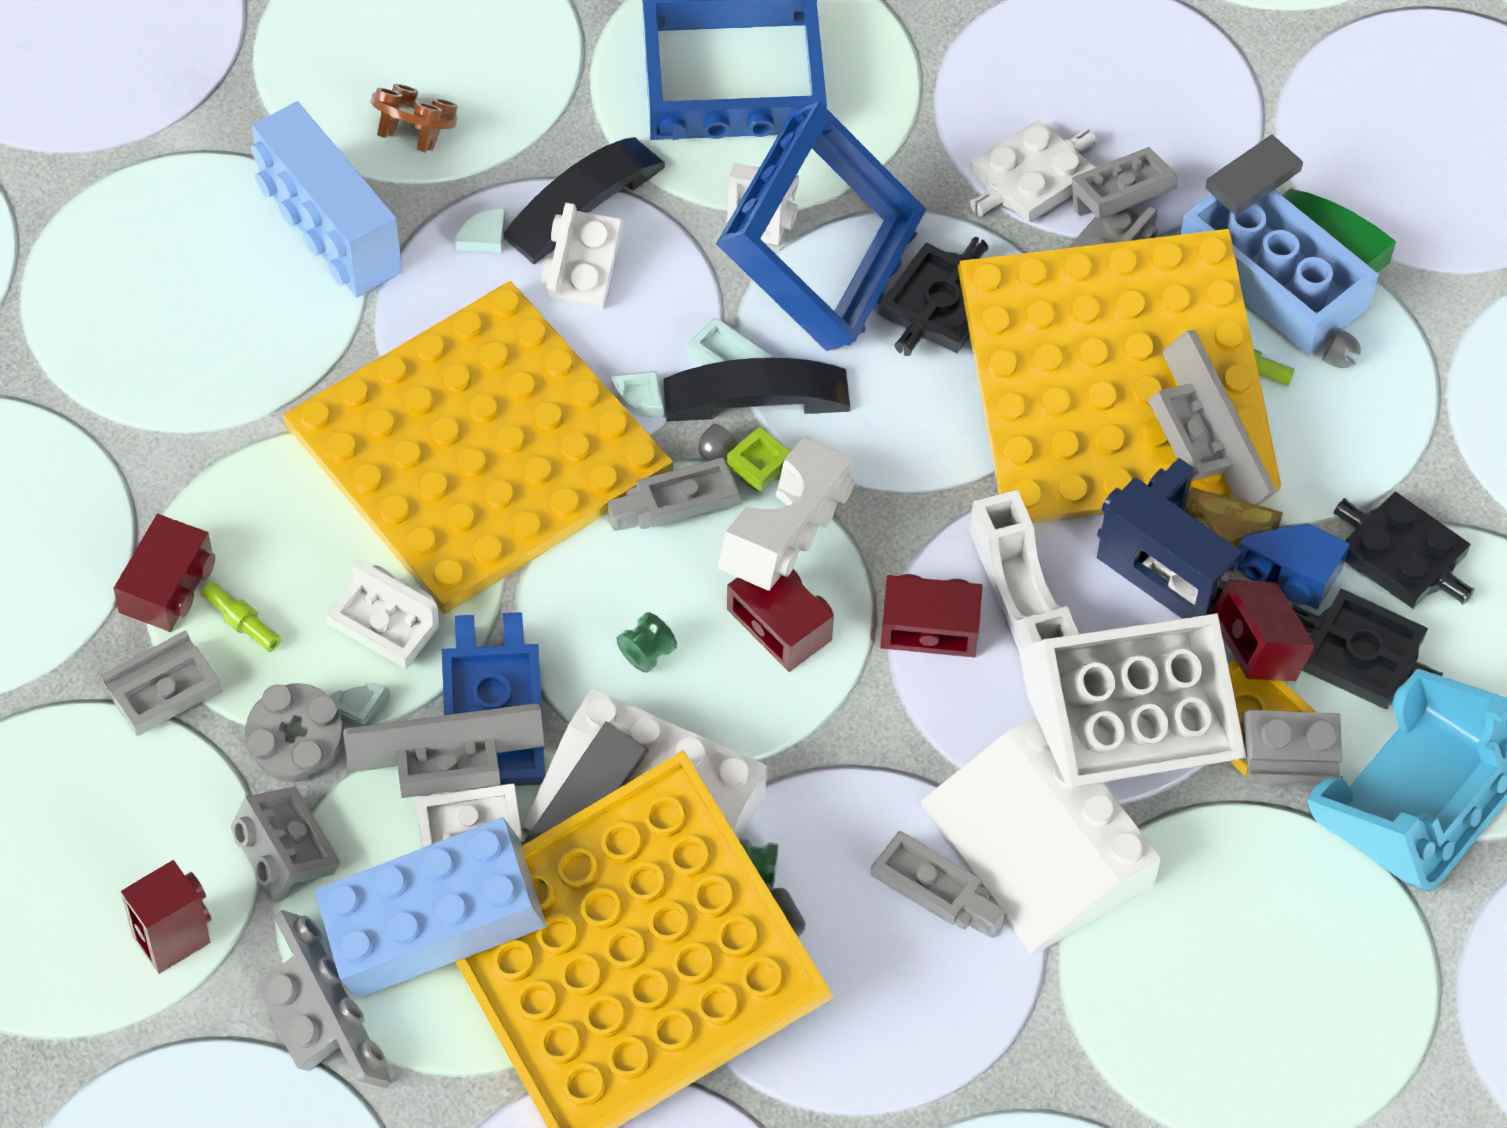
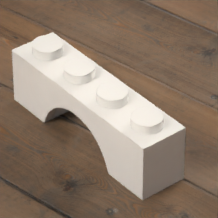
M803 436L784 459L776 496L787 506L776 509L745 507L725 531L717 568L768 591L781 575L788 577L795 566L798 553L801 550L807 552L810 549L819 526L826 528L833 517L837 503L844 504L848 500L855 483V478L850 476L854 457Z
M1014 490L973 501L969 533L1017 648L1020 649L1043 639L1080 634L1068 606L1060 607L1053 599L1047 587L1038 559L1034 526L1019 491Z

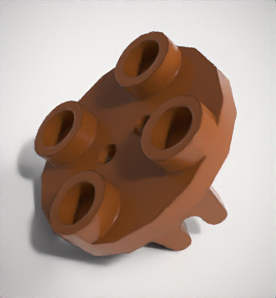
M393 84L392 90L377 88L372 94L370 103L374 108L381 111L377 135L387 138L388 135L393 137L399 119L416 124L415 128L420 129L417 150L426 153L427 150L433 151L440 129H453L456 126L458 105L451 101L433 98L431 102L417 97L419 93L417 89L402 84Z

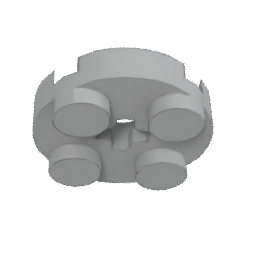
M303 683L275 684L264 691L262 698L255 703L247 717L245 725L246 745L251 756L266 774L281 781L300 782L310 779V774L317 773L322 768L326 770L334 764L344 745L343 731L345 727L336 703L321 689ZM294 722H301L302 728L307 730L306 736H297L294 743H288L287 735L284 733L285 728Z

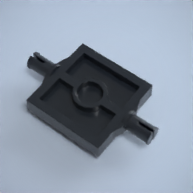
M979 237L972 238L962 254L945 252L925 242L881 301L879 314L906 328L902 336L894 344L895 349L900 354L904 350V356H910L923 338L931 340L958 354L970 338L958 266L960 261L980 259L987 252L989 247L983 239L979 243Z
M1396 491L1381 506L1368 513L1359 509L1346 498H1343L1336 506L1333 514L1355 528V531L1345 540V542L1350 544L1345 561L1410 608L1414 609L1427 595L1441 589L1462 605H1465L1466 601L1468 602L1473 595L1475 588L1470 587L1453 575L1454 568L1467 556L1471 543Z
M1342 588L1339 590L1332 605L1324 610L1320 616L1296 606V604L1292 605L1306 631L1311 633L1310 637L1315 644L1309 660L1302 669V671L1386 710L1394 698L1397 689L1405 684L1417 668L1443 676V672L1417 662L1419 649L1428 631L1427 627Z

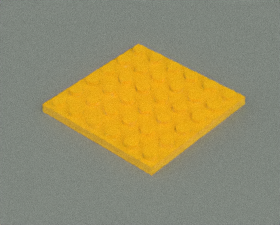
M1229 229L971 259L959 262V277L998 494L1018 490L1032 523L1104 514L1102 511L1103 503L1114 489L1120 488L1123 490L1134 477L1147 485L1159 469L1167 470L1177 460L1148 400L1158 391L1179 387L1163 356V350L1181 334L1189 330L1196 331L1275 487V493L1280 490L1281 481ZM1223 474L1191 481L1187 504L1235 497Z
M511 280L283 414L285 426L420 587L432 596L443 614L451 611L607 514L608 501L626 496L627 490L637 486V480L673 471V461Z
M684 750L524 844L522 849L547 927L456 961L547 1128H618L834 998Z

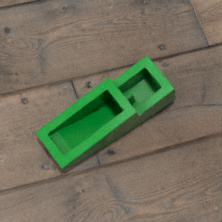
M1289 189L1282 195L1377 273L1391 262L1396 241L1358 214L1335 202L1308 192Z

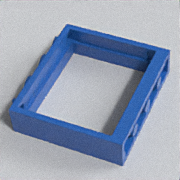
M642 0L650 140L673 139L674 141L690 138L720 139L723 137H765L768 135H778L791 112L818 101L827 108L817 0ZM804 25L811 96L663 101L658 31Z
M818 101L790 113L716 245L825 351L844 345L850 346L856 341L859 334L865 333V323L872 310L882 301L884 297L882 291L889 278L900 268L902 264L900 258L907 245L917 236L918 233L915 230L927 209ZM811 149L884 220L835 311L761 240L763 233Z

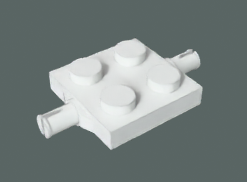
M1037 119L971 161V173L986 185L988 191L970 201L973 212L981 217L995 206L1003 205L1016 211L1030 223L1073 195L1072 177L1096 168L1079 154L1096 144L1095 134L1089 128H1085L1071 139H1064L1058 136L1040 119Z

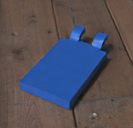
M522 612L503 613V646L476 647L474 615L455 616L456 648L441 649L444 715L536 703L540 705L542 716L538 644H524ZM544 747L496 753L501 785H542L545 778Z

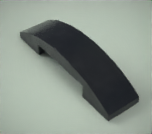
M636 137L625 138L604 146L568 168L535 196L505 230L504 239L532 264H536L556 247V242L551 241L553 221L556 214L563 215L565 203L575 204L577 211L589 213L625 186L633 192L664 169L665 162Z
M774 357L737 359L702 365L663 379L666 422L712 419L713 409L774 405L803 404L804 414L850 412L846 369L818 361Z

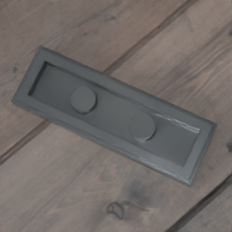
M605 721L522 845L626 785L649 750L612 723Z

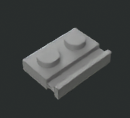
M186 630L100 675L105 690H108L113 702L136 736L145 733L222 691L220 679L198 647L192 643Z
M1249 710L1242 713L1246 758L1244 759L1245 762H1248V775L1245 776L1246 784L1316 786L1330 776L1343 779V776H1340L1339 763L1342 762L1340 713Z

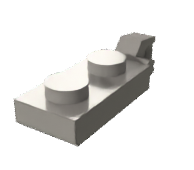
M721 457L637 480V486L627 490L626 496L608 501L607 515L614 531L634 528L638 524L640 529L655 528L741 504V493L726 458Z
M902 831L897 832L871 866V876L953 926L956 925L966 930L970 924L973 929L994 938L1004 924L1005 910L988 900L990 892L981 886L982 880Z

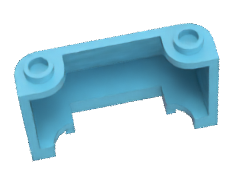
M1417 668L1405 684L1397 689L1393 698V709L1399 726L1396 732L1350 787L1345 780L1330 776L1315 786L1307 801L1316 822L1408 885L1430 892L1435 890L1444 881L1507 803V697Z

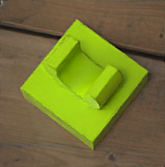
M758 427L727 454V464L741 476L740 478L753 490L761 492L781 475L784 459L791 451L761 427Z

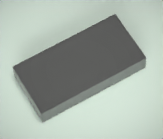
M1271 134L1208 177L1205 189L1237 216L1301 172L1304 161Z

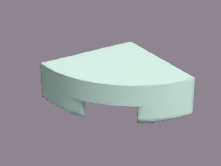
M505 208L488 209L469 218L457 234L456 251L501 253Z
M657 371L612 376L614 394L627 409L646 417H664V406Z
M365 683V686L336 691L330 698L336 703L343 723L352 727L368 726L373 723L389 699L390 690L389 687L381 684Z

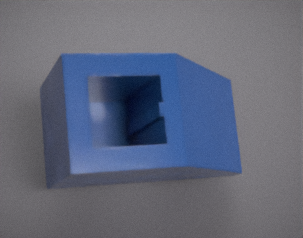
M1309 523L1243 536L1239 543L1238 549L1242 551L1239 567L1236 570L1242 572L1252 581L1278 583L1282 592L1290 600L1299 604H1306L1318 610L1343 570L1350 544Z

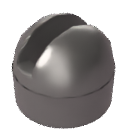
M1339 328L1328 344L1322 361L1334 367L1348 368L1356 363L1347 356L1348 353L1360 355L1361 345L1352 334Z
M712 424L700 437L698 445L699 455L705 462L721 457L727 460V454L738 443L727 429L719 424Z

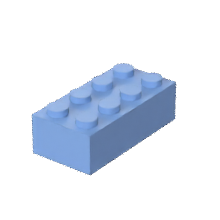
M296 101L252 124L255 144L251 146V151L258 164L259 172L255 174V179L260 190L266 197L273 196L279 203L284 219L291 227L297 225L303 232V237L309 250L315 256L321 254L326 260L330 274L335 282L340 286L345 284L353 295L358 298L401 274L397 218L300 102Z
M1273 190L1237 216L1212 194L1184 214L1180 235L1229 229L1244 303L1308 356L1328 342L1339 328L1344 329L1371 307L1379 274L1276 190Z
M504 817L314 890L340 981L358 999L547 927L519 837Z

